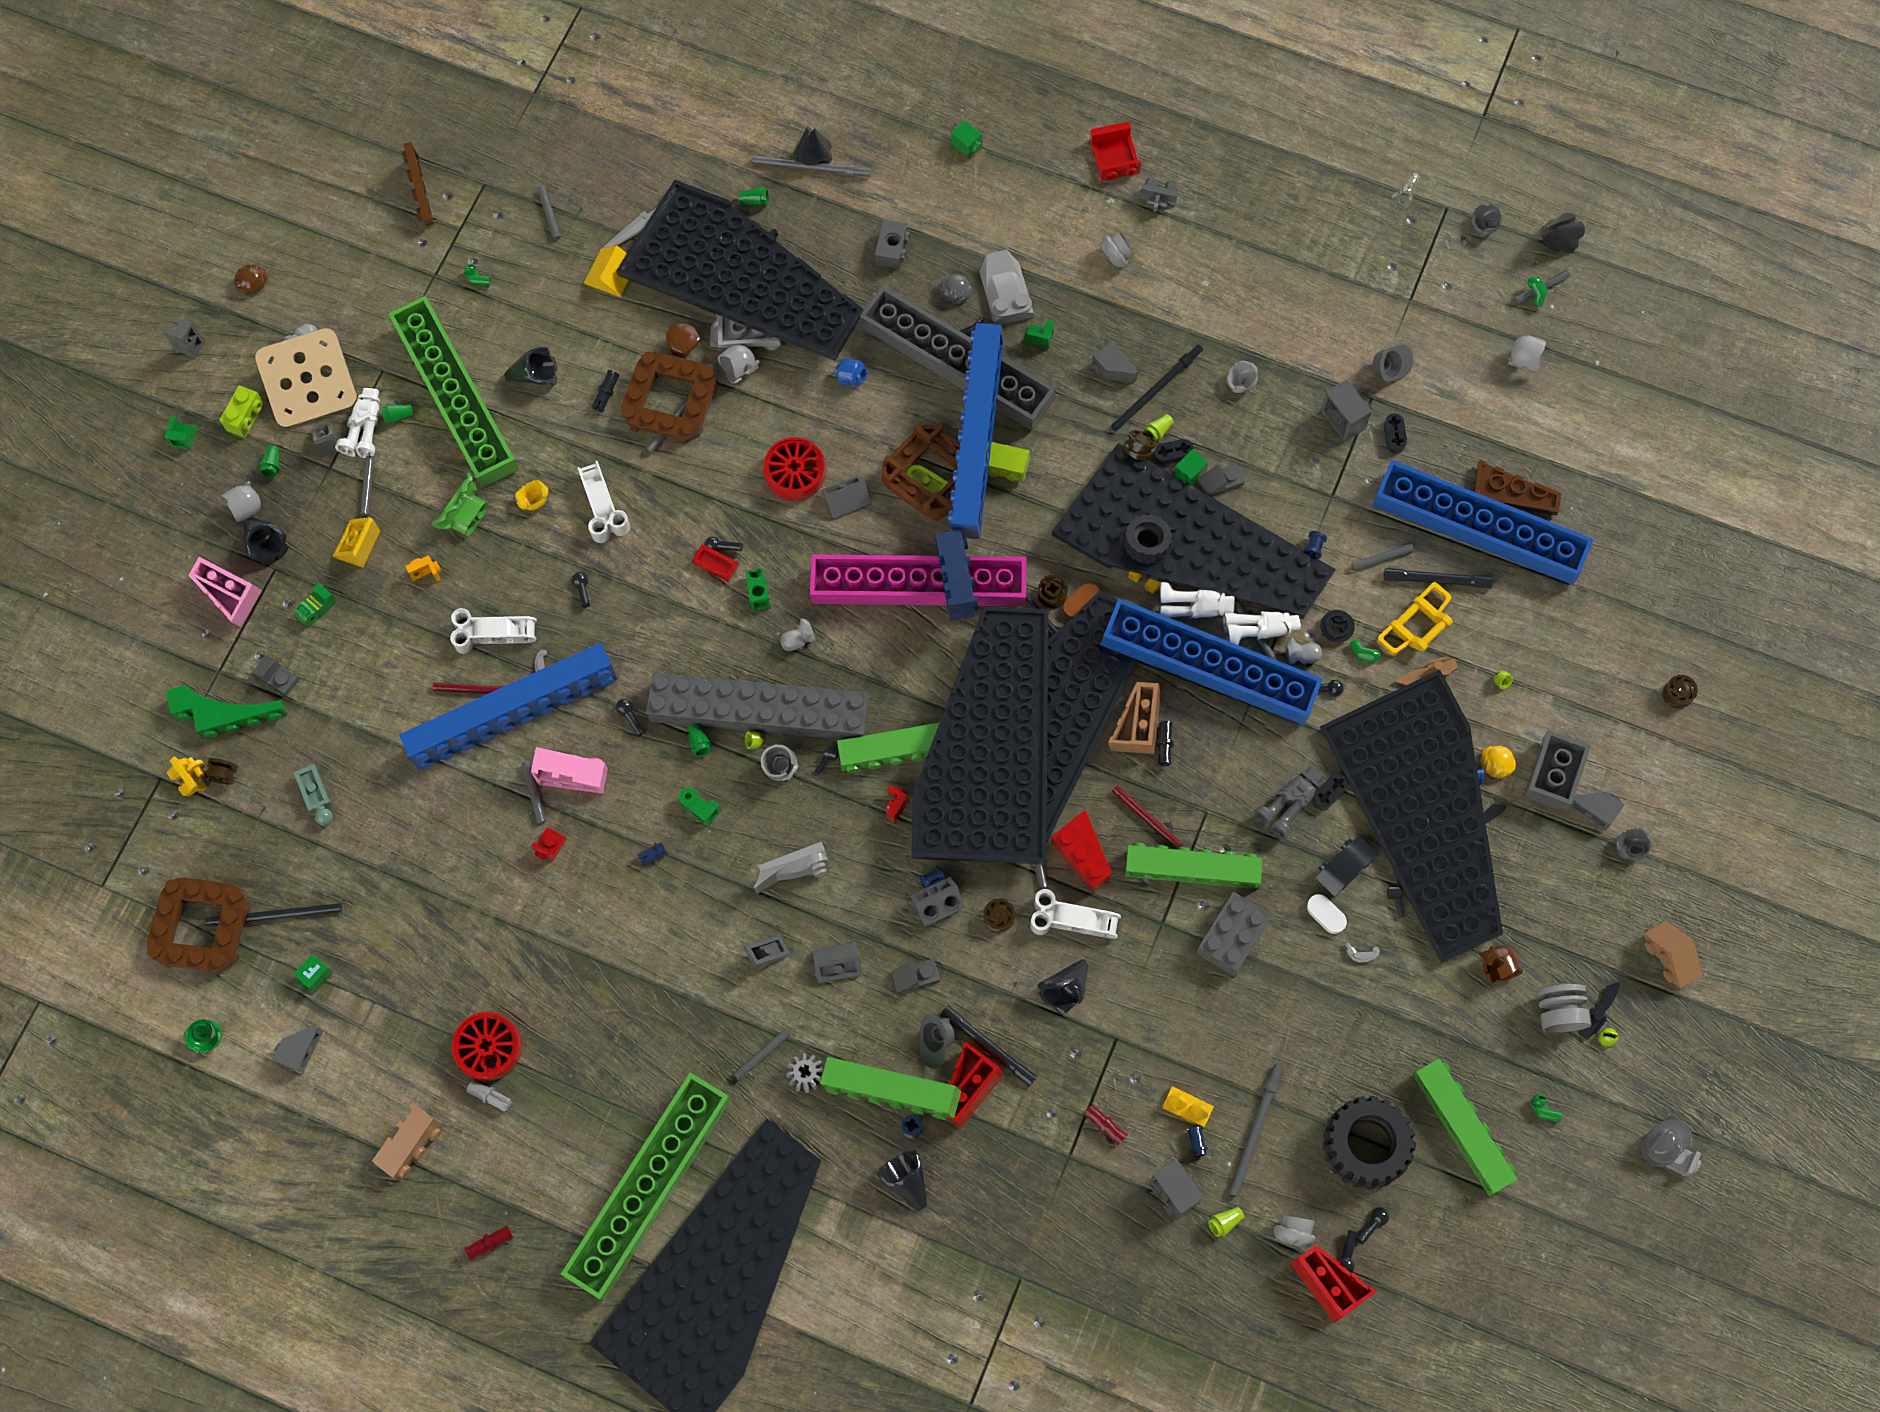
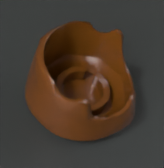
M678 323L668 329L666 340L672 354L685 359L698 345L700 336L693 326L686 323Z

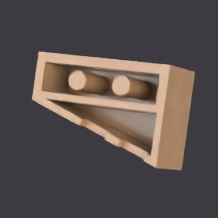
M1136 682L1122 717L1118 720L1114 734L1109 739L1108 744L1111 751L1155 753L1161 696L1159 683Z
M413 1102L409 1106V1109L412 1110L405 1121L401 1119L396 1125L399 1127L398 1131L392 1138H387L372 1160L373 1163L397 1181L409 1174L411 1171L410 1166L413 1162L422 1158L427 1150V1145L431 1141L434 1142L442 1132L440 1129L443 1125Z

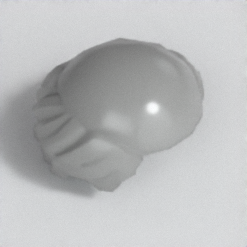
M1238 361V363H1235V366L1230 368L1226 381L1233 392L1242 393L1249 391L1257 384L1258 370L1256 365L1247 361Z

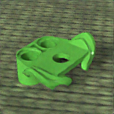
M469 472L466 473V479L442 514L432 522L431 525L438 529L452 528L469 536L486 514L488 503L474 496L477 488Z

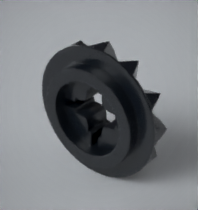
M1332 610L1327 612L1321 619L1320 629L1322 635L1329 642L1333 641L1339 644L1348 641L1353 635L1355 623L1353 618L1345 611ZM1333 623L1336 625L1343 624L1340 629L1341 632L1338 630L1331 631L1334 626Z

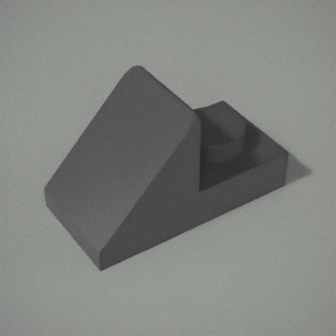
M1218 464L1197 479L1202 492L1209 496L1243 486L1245 483L1237 464L1223 469Z
M267 656L261 660L252 672V674L285 696L290 693L300 680L298 676L281 666L277 660Z
M780 935L744 947L752 965L758 971H762L769 963L784 959L790 954Z
M934 958L913 964L911 961L891 972L897 994L941 981Z

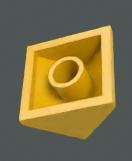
M617 245L602 248L584 284L622 297L630 280L617 276L616 270L627 253Z
M370 517L350 520L333 557L363 568L380 533L375 521Z

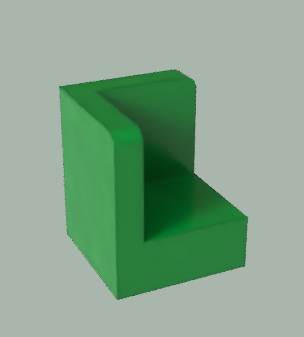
M1047 320L1045 327L1030 324L1029 330H1026L1025 343L1049 349L1054 334L1055 322Z
M171 416L164 438L171 447L191 449L197 427L180 423L176 416Z

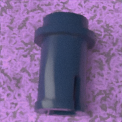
M655 842L653 847L638 853L637 856L641 860L642 865L646 866L660 857L663 859L667 852L661 842L658 844Z
M1202 1127L1189 1128L1187 1131L1192 1147L1190 1153L1193 1154L1194 1158L1206 1156L1208 1147H1205Z

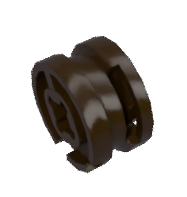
M1140 430L1130 431L1129 439L1123 445L1124 451L1129 456L1138 460L1145 461L1150 459L1152 455L1151 450L1156 446L1155 439Z
M1048 575L1041 579L1038 585V599L1043 606L1055 609L1062 606L1066 601L1068 586L1062 577Z
M1676 675L1664 686L1663 698L1671 707L1683 709V707L1688 706L1696 698L1698 693L1697 684L1689 676Z
M209 758L206 764L208 769L204 771L203 777L207 778L208 776L209 781L219 784H234V773H237L238 766L226 760Z
M1001 898L988 902L984 909V922L987 928L992 932L1002 933L1012 927L1015 919V911L1012 904Z

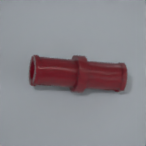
M1094 1104L1083 1114L1099 1128V1132H1104L1118 1146L1128 1135L1112 1121V1117L1109 1116L1108 1118Z
M506 1225L490 1235H483L482 1239L468 1247H464L470 1261L488 1251H495V1247L513 1239V1235Z

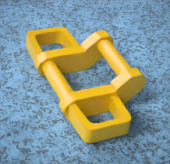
M1433 582L1420 596L1418 595L1413 600V604L1397 620L1389 623V627L1378 636L1377 643L1392 656L1397 655L1408 646L1424 652L1429 647L1428 644L1445 627L1448 628L1453 623L1452 618L1442 613L1450 602L1451 595L1439 584ZM1433 590L1445 600L1438 610L1424 599ZM1419 609L1437 623L1423 638L1414 636L1403 626ZM1391 631L1404 641L1398 648H1393L1384 640V637Z

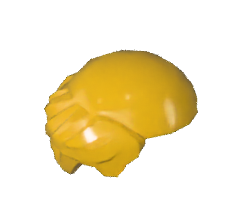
M539 480L526 483V486H522L515 493L518 507L529 511L540 509L546 502L548 488Z
M1501 745L1489 746L1482 751L1480 766L1490 777L1503 779L1516 769V761L1508 748Z

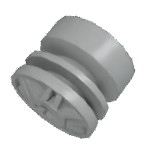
M1556 984L1537 991V997L1543 999L1538 1003L1539 1007L1550 1009V1011L1540 1015L1541 1026L1544 1032H1570L1592 1026L1590 1011L1578 1008V1006L1588 1002V998L1582 996L1587 993L1585 985Z

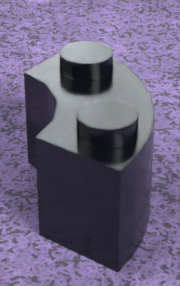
M1360 836L1353 841L1349 838L1340 847L1342 851L1331 862L1327 859L1318 868L1321 872L1317 875L1316 879L1333 896H1337L1379 855Z

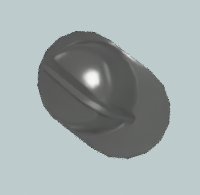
M1397 345L1381 350L1375 354L1373 364H1370L1369 368L1373 369L1375 375L1386 382L1403 378L1411 371L1413 365L1412 351L1406 345Z
M927 1015L921 1021L919 1053L925 1066L930 1069H937L944 1063L947 1048L953 1043L955 1034L948 1018L939 1019L935 1015Z
M1668 1119L1662 1121L1650 1130L1641 1146L1643 1158L1649 1164L1656 1167L1670 1165L1689 1146L1692 1139L1691 1130L1680 1120Z

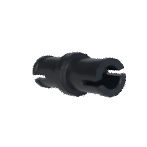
M607 370L602 385H599L597 389L598 394L591 406L596 411L599 406L598 412L601 413L604 412L609 398L613 396V389L620 377L617 372L612 374L613 370Z
M1170 721L1159 722V739L1156 743L1158 747L1157 764L1163 767L1172 765L1171 749L1174 747V741L1172 740L1173 723Z

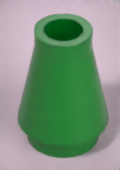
M760 186L746 191H739V203L762 207L769 204L768 188Z
M386 404L385 407H381L384 423H390V425L413 416L411 404Z
M273 445L267 446L266 452L258 466L259 473L262 476L274 478L279 473L278 447Z
M695 723L688 726L691 753L695 757L708 755L711 752V743L700 725Z

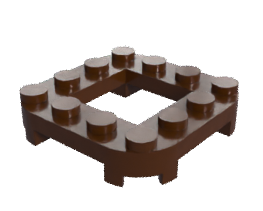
M645 352L635 366L622 402L621 410L625 422L635 432L643 430L674 438L677 440V443H685V441L691 440L697 435L700 436L703 432V423L714 393L717 392L713 369L703 363L660 352ZM658 375L693 384L682 417L644 408L655 378H658Z
M938 423L936 425L922 426L918 424L914 427V432L890 456L887 455L884 458L881 480L889 490L918 512L932 520L938 521L942 517L949 515V510H953V503L951 502V492L955 490L953 478L939 493L935 492L933 494L905 472L928 449L958 470L956 451L960 449V443L943 431V426Z
M192 878L168 880L161 891L147 941L148 955L167 968L176 967L210 972L215 975L221 974L222 971L228 969L233 963L236 964L239 959V955L236 953L247 912L251 913V904L247 895L237 886L228 883ZM192 902L223 907L212 948L173 943L183 903Z

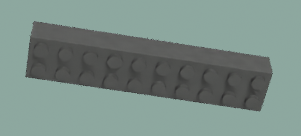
M882 286L860 316L861 329L961 389L967 390L966 371L970 370L968 354L969 350H972L971 338ZM1002 357L996 410L1033 431L1054 402L1056 388Z
M652 673L646 714L649 721L655 723L687 726L697 723L700 727L844 740L866 736L870 698L869 692Z

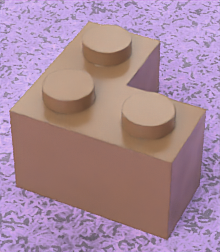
M1665 921L1644 933L1646 950L1649 954L1658 957L1663 963V974L1668 982L1682 988L1703 976L1694 940L1675 926Z

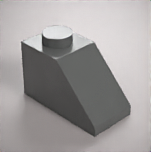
M1113 341L1093 354L1092 368L1097 374H1101L1104 379L1131 383L1137 381L1138 370Z
M1600 792L1575 796L1570 808L1606 831L1625 804L1614 794Z
M311 1026L283 1038L281 1043L276 1045L272 1060L280 1065L304 1073L323 1031L315 1026Z

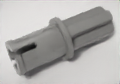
M474 1079L467 1087V1093L483 1100L484 1104L489 1103L503 1111H507L511 1105L510 1098L496 1092L494 1087L489 1088Z

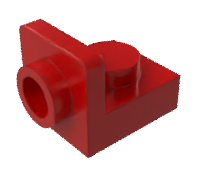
M890 785L887 788L888 795L895 800L892 799L888 803L886 815L887 819L895 824L908 805L909 798L904 789L898 786L894 788Z
M547 827L538 842H533L531 847L535 851L534 855L543 861L547 858L553 862L567 839Z

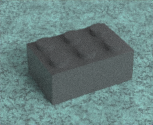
M1548 730L1542 738L1523 797L1566 812L1573 803L1591 745Z
M1233 892L1198 947L1196 954L1235 977L1269 923L1272 915Z

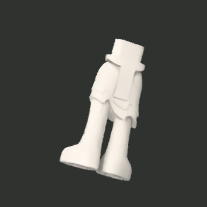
M363 388L362 394L358 396L347 424L350 428L347 438L338 439L335 446L337 451L352 457L356 456V452L362 458L374 456L375 446L372 444L374 427L378 424L380 410L379 390ZM364 429L362 439L358 443L359 432Z
M1161 582L1160 615L1170 619L1179 616H1189L1188 619H1197L1200 617H1214L1219 614L1224 616V613L1230 612L1234 613V596H1225L1224 593L1220 595L1216 591L1209 590L1193 592L1176 591L1171 588L1169 583ZM1191 602L1190 606H1172L1165 603Z
M1262 611L1261 615H1244L1230 612L1224 613L1223 627L1224 632L1227 633V641L1236 645L1239 644L1240 639L1245 637H1258V640L1282 636L1287 633L1291 634L1293 630H1301L1299 616H1289V613Z

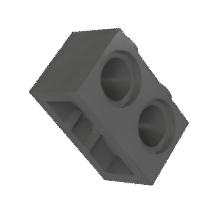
M951 877L910 895L918 917L924 926L935 924L940 919L948 915H955L965 908L957 885ZM952 896L950 900L945 901L947 897ZM931 906L929 910L924 911L926 907Z

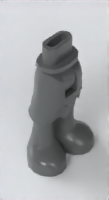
M1309 767L1305 772H1301L1299 776L1291 780L1286 787L1281 789L1276 794L1277 799L1269 807L1259 806L1254 811L1255 817L1263 826L1268 827L1285 805H1290L1285 813L1270 827V831L1274 835L1286 839L1291 833L1289 824L1297 813L1309 804L1319 788V782L1323 779V776L1314 768Z

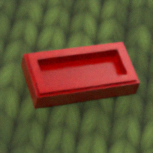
M703 544L691 561L693 565L728 583L739 567V563Z

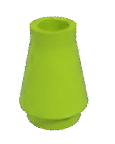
M1165 414L1163 417L1147 424L1143 432L1151 435L1158 442L1170 426L1174 424V421L1170 415Z
M1235 1207L1213 1215L1208 1224L1216 1237H1225L1245 1217L1239 1207Z

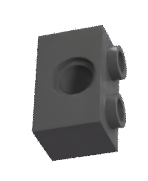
M883 220L875 252L876 265L900 269L901 262H905L907 250L904 249L905 244H909L911 235L907 231V223Z

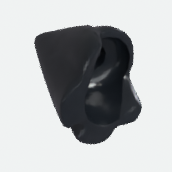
M807 127L794 148V154L806 165H816L821 161L830 163L832 161L830 153L832 145L817 129L814 128L812 130L810 127Z
M1563 213L1557 219H1552L1545 224L1542 229L1543 243L1546 248L1554 252L1575 251L1579 247V239L1585 234L1584 224L1581 221L1575 222L1576 216L1574 214Z
M547 347L534 348L523 354L504 373L505 379L514 382L555 386L557 383V376L555 374L557 371L556 360L550 355Z
M255 518L246 520L243 540L246 552L251 560H259L262 565H270L275 562L277 556L283 557L287 553L288 545L285 543L286 534L283 530L268 521Z
M1081 959L1038 983L1037 987L1041 990L1039 996L1045 1004L1052 1006L1058 1013L1065 1014L1076 1004H1080L1083 1001L1088 974V964L1086 961Z
M916 1150L901 1153L879 1168L880 1171L877 1173L879 1179L912 1207L920 1211L927 1206L923 1169Z

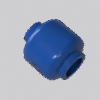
M845 358L840 364H837L835 375L840 384L858 387L867 378V368L860 360Z

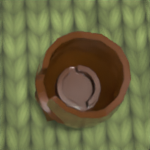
M1490 946L1489 950L1479 952L1480 957L1483 958V969L1490 985L1496 981L1513 979L1523 972L1518 954L1509 946Z

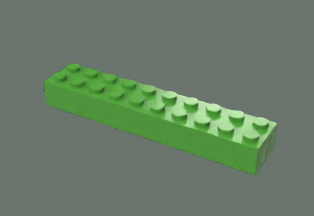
M426 296L389 313L388 315L480 487L484 488L518 471L519 468Z
M691 1072L689 1073L561 1273L562 1276L603 1302L606 1300L730 1104L731 1099L728 1095Z

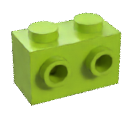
M239 385L222 414L220 422L226 431L245 438L264 402L257 392Z
M992 442L988 475L991 477H1006L1014 482L1018 480L1024 481L1030 462V450Z

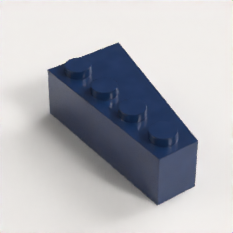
M961 530L936 533V545L949 621L975 617V609H979L977 596H973L972 589H975L974 578L969 575V569H972L970 556L966 557L965 550L968 549L967 538L962 537Z

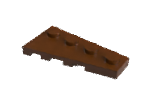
M412 142L404 143L405 151H402L405 163H409L410 170H407L409 181L414 183L415 189H412L414 200L419 203L420 208L416 209L419 220H423L426 226L433 225L434 221L429 200L425 196L427 194L423 178H421L423 173L419 164V155Z
M1479 459L1474 492L1518 509L1551 515L1559 513L1560 492L1536 482L1533 484L1524 480L1522 476H1514L1505 472L1503 468L1498 466L1495 468L1486 464V461Z

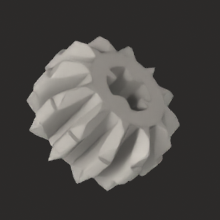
M805 1053L802 1054L801 1061L795 1056L793 1060L796 1065L790 1063L787 1065L792 1070L786 1073L787 1078H792L789 1081V1085H796L797 1092H800L804 1086L805 1093H809V1086L811 1085L814 1090H817L818 1087L815 1082L820 1083L821 1077L818 1075H822L824 1069L819 1068L822 1065L821 1060L814 1063L815 1055H811L809 1060H807ZM806 1068L809 1069L811 1075L809 1077L806 1075V1078H802L801 1071H805Z

